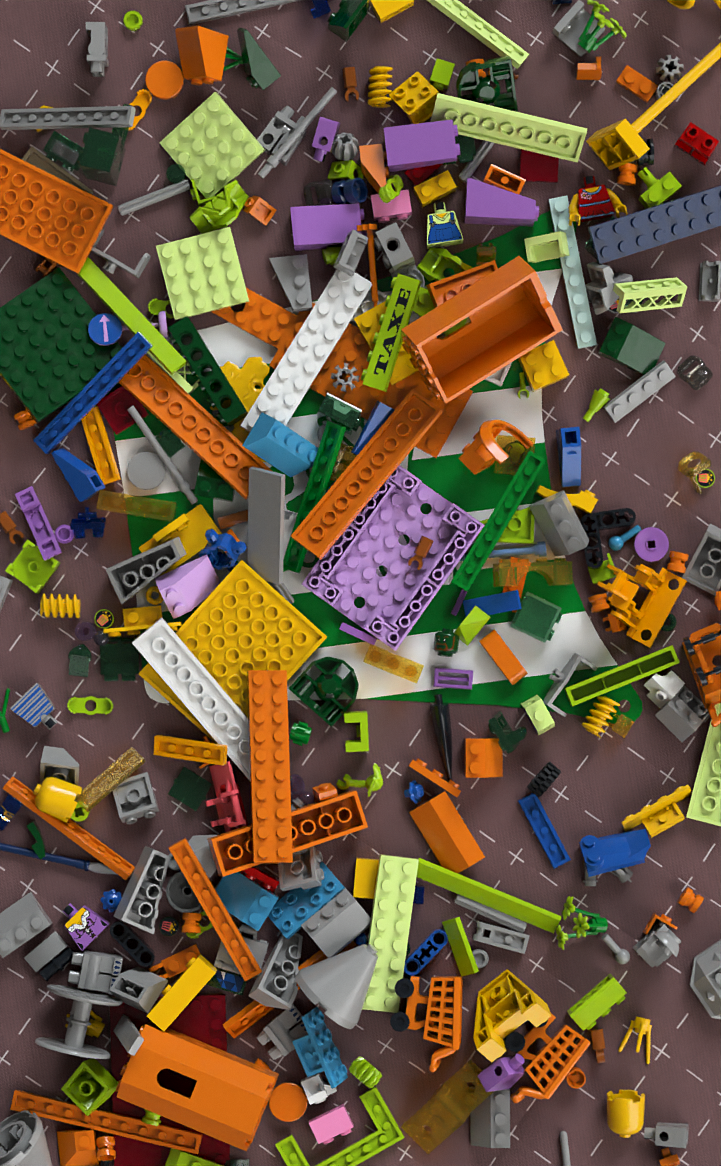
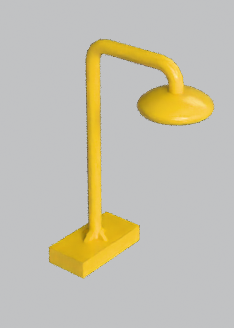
M667 0L679 9H690L695 3V0ZM713 0L721 9V0ZM721 42L632 124L625 118L596 131L586 140L609 170L639 159L650 149L638 133L721 58Z

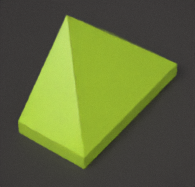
M475 605L454 631V634H457L459 639L468 646L491 617Z

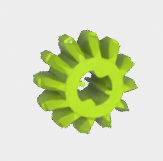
M360 1056L349 1067L350 1073L368 1088H373L377 1085L382 1077L379 1070Z

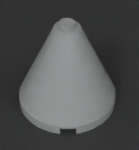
M365 944L301 969L295 976V980L314 1005L318 1003L326 1010L325 1015L344 1028L352 1029L359 1021L378 959L376 954L378 951L371 944L368 946Z
M28 1110L17 1112L0 1122V1166H53L43 1124L36 1113L33 1112L31 1114Z

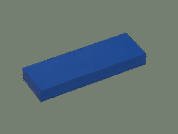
M379 401L376 402L352 453L356 455L360 453L395 409Z
M518 590L463 601L466 617L475 605L487 615L522 609Z

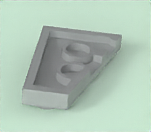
M307 254L269 258L270 264L281 283L293 312L312 310Z

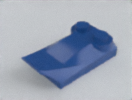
M640 829L599 838L588 835L581 839L579 847L588 876L591 877L645 863V856L651 844L646 829Z

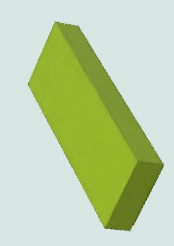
M460 917L443 921L442 924L461 977L479 972Z

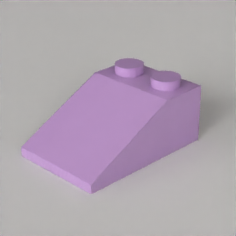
M207 554L155 578L158 589L173 619L192 611L221 583Z

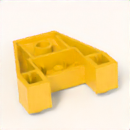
M508 969L478 992L473 1038L476 1049L491 1063L506 1052L503 1039L528 1020L537 1028L551 1017L548 1004Z

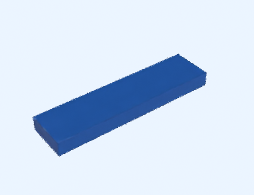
M531 793L518 800L553 869L570 861L571 859L538 797Z

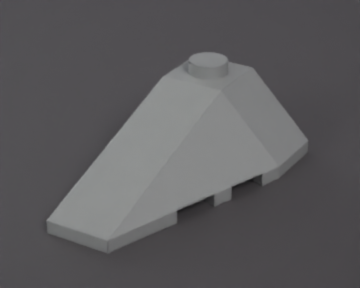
M295 933L290 939H287L281 934L264 964L262 972L255 980L248 995L249 997L264 1006L287 1010L291 1008L298 992L295 976L300 971L298 966L299 959L301 958L303 936Z

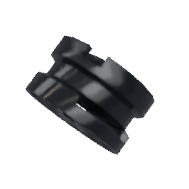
M650 138L644 141L650 149L637 159L638 166H643L646 163L654 165L653 139Z

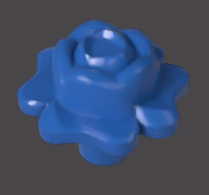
M413 780L409 783V789L404 790L405 797H410V800L417 804L424 796V788L416 780Z
M115 889L105 891L103 893L104 897L100 899L103 903V909H108L111 913L117 909L122 898L121 892H116Z

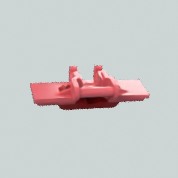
M230 761L224 766H209L217 798L207 800L205 803L206 807L216 805L219 816L218 820L210 822L211 827L224 825L225 832L247 826L248 822L239 786L235 782Z

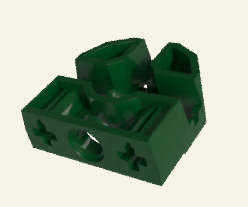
M510 56L488 59L483 64L470 62L461 69L456 81L458 98L482 104L492 103L495 107L518 112ZM488 68V75L484 78L482 76L479 77L478 70ZM505 79L507 92L500 93L501 86L499 80ZM490 81L496 84L494 88L489 85ZM471 89L472 94L461 96V91Z
M327 656L313 661L288 689L332 727L356 700L359 683L354 669L344 660ZM342 663L351 670L344 679L335 673ZM313 665L322 672L315 681L306 674ZM331 674L333 677L332 679H325L324 675ZM309 679L310 681L303 687V689H302L299 693H297V692L299 691V689H300V688L307 682V680ZM314 691L320 699L326 701L321 707L310 698ZM343 691L352 698L345 708L337 701ZM333 693L334 698H325L326 694ZM338 705L336 710L326 719L329 713Z

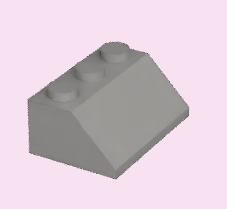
M564 490L529 505L554 556L570 555L587 547L589 538Z
M344 888L301 926L323 953L330 958L339 953L370 926L371 918L349 891Z
M32 892L0 913V955L2 958L53 923Z
M470 1086L471 1145L487 1148H510V1089L486 1092L483 1086Z

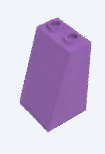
M453 119L384 128L389 172L457 161V155H460V146L455 144V136H458L457 125H453Z
M467 178L466 224L533 227L534 221H538L539 206H536V200L472 178Z
M359 204L290 207L295 251L342 246L348 232L353 229L366 236V231H357L356 225H361V220H365L364 209H360Z

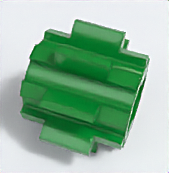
M299 721L298 724L294 722L289 739L293 740V743L297 745L308 744L312 728L308 727L309 724Z

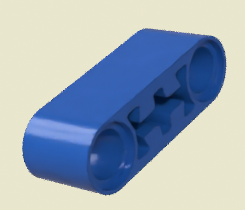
M442 929L433 930L405 959L404 971L408 975H417L446 945L448 941L446 932ZM442 933L444 935L443 942H434V935ZM430 940L432 945L437 948L434 950L433 947H431V949L429 950L430 955H424L421 958V960L424 962L421 964L420 961L414 956L417 954L419 958L422 954L421 949H427L430 946V944L427 943ZM415 961L418 964L417 969L409 971L406 967L408 962Z

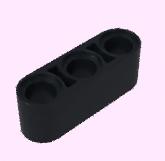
M119 920L111 925V936L141 966L147 967L154 962L155 952L126 922ZM116 925L124 927L122 935L115 933L114 927ZM131 938L138 942V946L134 949L128 946V940ZM148 952L151 955V961L144 962L141 959V954Z

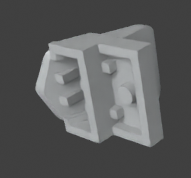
M591 262L587 264L591 282L585 284L595 314L598 315L607 311L619 298L613 291L614 284L633 282V277L622 272L614 274L609 266Z

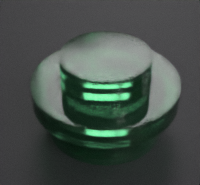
M173 164L167 169L166 176L170 182L179 183L185 178V170L181 165Z

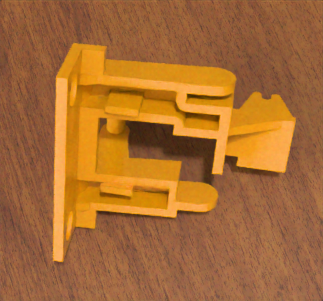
M608 564L607 568L616 575L612 584L608 582L606 585L599 581L597 585L613 593L607 600L617 610H612L610 614L630 627L626 633L628 637L651 648L687 580L669 572L663 567L658 574L643 564L640 566L636 565L635 569L638 571L633 577L623 570ZM674 579L678 580L679 587L676 590H671L669 582ZM638 585L650 591L639 611L635 608L636 603L632 600L639 588ZM644 630L651 631L652 636L649 640L645 641L641 638Z

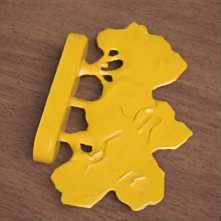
M248 357L241 369L230 361L220 366L247 412L250 411L265 387L263 380L270 370V367L262 362V357ZM259 385L261 389H256L255 386ZM225 400L222 407L225 409L229 408L231 400ZM212 406L210 407V409H211L212 411L218 410L217 407H215V408H213ZM245 418L235 423L234 429L231 431L241 443L245 442L250 433L240 427Z

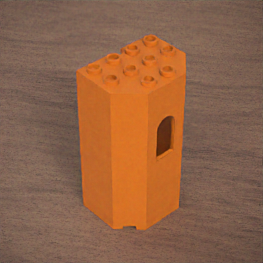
M518 256L401 329V337L404 341V344H402L404 350L412 357L409 359L411 364L425 378L426 381L424 383L429 391H432L437 399L441 398L446 404L563 329L552 305L547 300V294L536 271ZM465 318H469V323L444 338L437 337Z
M152 1021L141 1026L139 1032L144 1041L134 1056L128 1053L127 1057H130V1060L124 1064L120 1075L123 1077L116 1088L118 1092L117 1098L247 1151L252 1144L279 1074L170 1028L162 1031ZM162 1069H170L197 1080L191 1097H185L160 1086L157 1081L158 1073Z

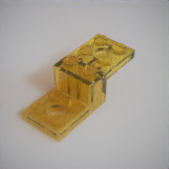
M471 1059L436 1089L427 1103L401 1126L427 1154L432 1152L466 1121L470 1113L494 1092L485 1091L477 1076L482 1070ZM467 1082L473 1083L475 1089L468 1087ZM423 1125L429 1126L432 1131H426Z

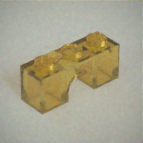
M370 644L363 661L416 684L424 665Z

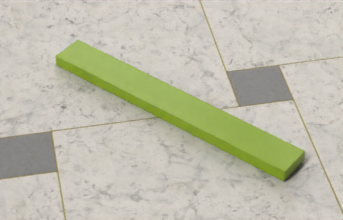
M88 257L80 273L77 275L134 335L140 332L153 345L149 352L171 375L186 364V360Z
M418 858L417 877L553 934L561 920L560 915Z

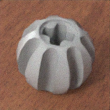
M665 55L666 60L660 58L657 62L660 67H656V74L662 75L659 79L663 82L665 79H668L670 83H675L674 78L680 80L683 76L680 71L684 70V65L678 63L681 59L677 56L675 59H672L671 55ZM668 66H672V72H668Z
M342 132L337 134L332 145V154L338 160L348 161L353 159L358 153L359 143L351 133Z
M344 363L343 369L337 365L334 369L338 373H331L330 378L337 379L332 385L335 388L341 385V391L346 392V386H349L351 390L356 387L352 383L353 381L359 382V376L353 375L358 370L355 367L351 370L348 369L349 363ZM343 373H345L346 376L350 375V377H348L347 382H344L343 379H340Z

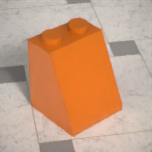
M201 26L177 28L175 34L184 79L190 80L191 84L199 86L202 83L213 84L216 81H222L229 36Z
M464 738V777H503V738Z

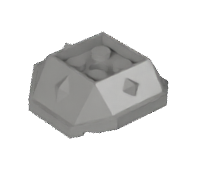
M720 939L693 958L689 983L710 1017L715 1019H721Z

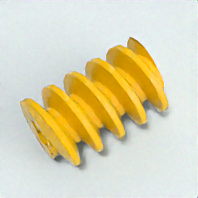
M375 66L369 70V74L372 76L369 77L368 81L372 84L368 85V89L371 90L368 92V97L372 99L368 100V105L377 108L390 107L386 102L391 101V98L387 97L386 94L392 93V90L387 89L388 86H392V83L387 81V79L392 78V75L387 74V72L392 71V67Z
M43 593L40 603L41 617L44 612L45 617L49 618L52 612L53 618H57L58 613H60L61 618H64L66 613L69 618H72L74 613L76 618H80L81 600L77 599L76 594L73 595L71 600L68 594H66L64 599H62L61 594H58L57 599H54L53 594H50L49 599H47L45 593Z
M597 696L600 703H593L596 710L590 709L589 712L592 716L585 717L589 723H582L585 730L601 738L598 734L599 732H606L602 726H609L606 719H613L610 712H617L613 706H620L619 703L606 696Z

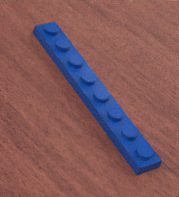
M137 332L33 441L45 454H49L153 345L140 332Z

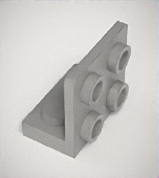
M580 0L557 23L552 33L579 57H582L586 51L578 45L580 41L578 38L583 33L591 15L583 9L585 4ZM596 19L593 20L587 34H591L596 28L598 22ZM605 27L600 28L594 36L596 39L605 31Z

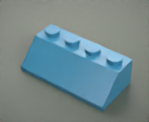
M264 413L260 414L242 445L289 477L312 468L318 451V447L278 420Z

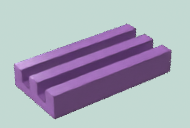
M344 622L339 628L373 646L377 640L375 637Z
M435 668L433 687L472 690V670ZM439 672L469 674V678L438 676ZM438 680L464 681L469 683L468 686L438 683Z

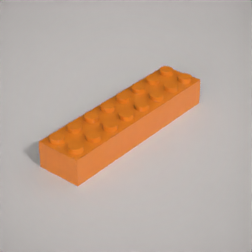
M351 790L339 794L337 797L291 810L292 852L294 853L368 828L357 791ZM252 824L207 839L219 876L224 877L259 865L253 864Z

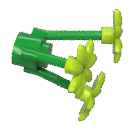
M587 0V4L593 6L587 25L578 38L580 40L578 43L580 47L590 53L591 50L596 51L601 44L613 35L620 33L623 38L627 36L617 20L610 18V20L605 19L604 15L599 13L600 10L604 13L609 12V9L604 4ZM594 18H598L599 21L596 28L591 34H587ZM605 25L612 28L610 33L595 43L597 39L594 36L600 28H603Z
M573 896L567 897L566 903L563 904L565 909L562 911L563 919L566 920L570 913H579L578 918H573L576 925L572 930L577 932L567 934L561 931L560 925L556 928L558 947L564 950L565 941L569 938L598 935V933H605L608 927L606 918L600 917L597 913H590L576 908L572 904Z

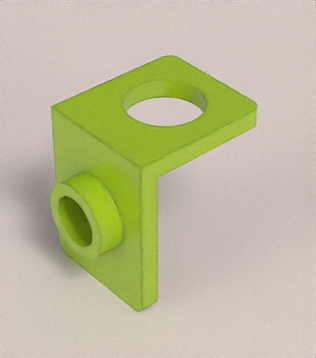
M353 160L332 162L328 179H354L353 172L355 169L358 172V178L363 179L361 167Z
M191 179L193 188L190 189L193 200L197 199L200 207L217 198L216 195L200 200L194 179Z
M607 553L608 560L603 561V565L599 569L588 567L593 584L616 577L613 574L614 572L607 568L608 564L614 566L610 553Z

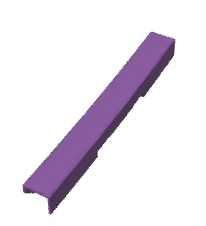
M463 589L451 612L455 616L467 594Z

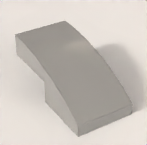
M55 931L26 955L24 959L37 972L68 945Z

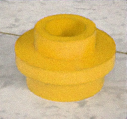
M151 586L147 589L146 599L150 604L158 605L163 602L164 599L158 586ZM153 592H158L159 597L157 599L152 598Z

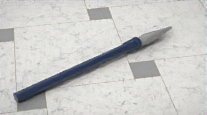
M0 843V851L39 859L32 849ZM46 853L45 857L41 859L73 866L85 871L90 870L95 873L118 875L106 865L91 862L90 860L73 859Z

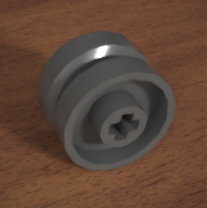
M178 871L170 878L166 887V896L169 903L174 909L181 912L191 913L199 910L202 907L182 871ZM186 887H189L191 889L190 894L184 893Z

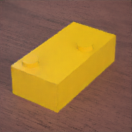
M201 954L196 959L192 957L186 964V967H188L172 986L169 984L161 992L164 996L147 1014V1017L162 1031H165L216 973L217 968Z

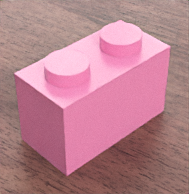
M401 190L400 194L389 203L383 202L379 194L371 195L374 221L378 220V223L390 221L389 218L396 217L397 220L408 219L409 215H412L409 190Z
M344 1104L309 1120V1125L318 1144L323 1142L324 1145L334 1140L333 1137L339 1134L341 1136L347 1135L352 1132L351 1128L354 1127Z

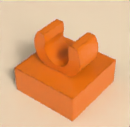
M608 614V617L603 618V621L610 622V627L605 629L607 632L612 631L614 633L627 629L626 625L612 614Z
M669 1147L661 1149L663 1159L659 1160L660 1166L680 1165L678 1155L671 1156Z

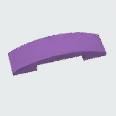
M31 486L16 493L17 501L27 519L44 561L62 553L34 488Z

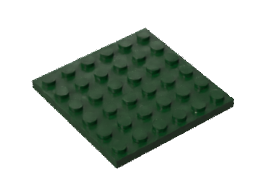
M59 267L0 307V376L37 423L74 398L122 349L118 342L103 346L95 343L90 338L88 326L90 321L97 315Z

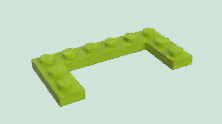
M376 1086L359 1095L378 1130L315 1166H356L405 1138ZM292 1134L275 1143L287 1166H310Z

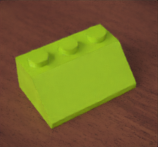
M609 974L567 1012L583 1031L586 1028L590 1030L597 1023L595 1021L600 1016L605 1017L611 1011L610 1007L615 1003L618 1005L626 998L624 995L627 992Z

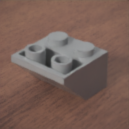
M685 685L655 714L681 742L693 734L709 715L704 704Z
M136 967L120 973L110 991L116 998L122 1000L123 1003L149 1013L168 980L145 969Z

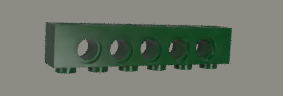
M186 316L168 328L171 332L168 335L174 345L176 343L179 345L180 350L178 352L190 363L188 368L192 375H197L200 379L198 385L202 391H207L210 395L207 399L213 408H218L220 413L217 415L221 422L232 426L245 418L248 414L246 408L190 318ZM191 337V342L188 345H184V338ZM200 352L202 354L201 358L194 361L193 355ZM206 368H210L211 374L206 377L203 376V371ZM221 384L219 392L215 393L212 391L214 385ZM225 400H231L229 408L225 409L222 407Z

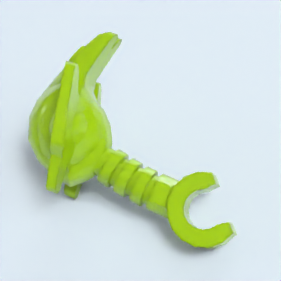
M374 763V774L370 775L366 781L354 780L348 774H345L343 780L346 783L338 779L336 785L344 790L349 787H366L368 797H370L372 791H377L383 786L380 767Z

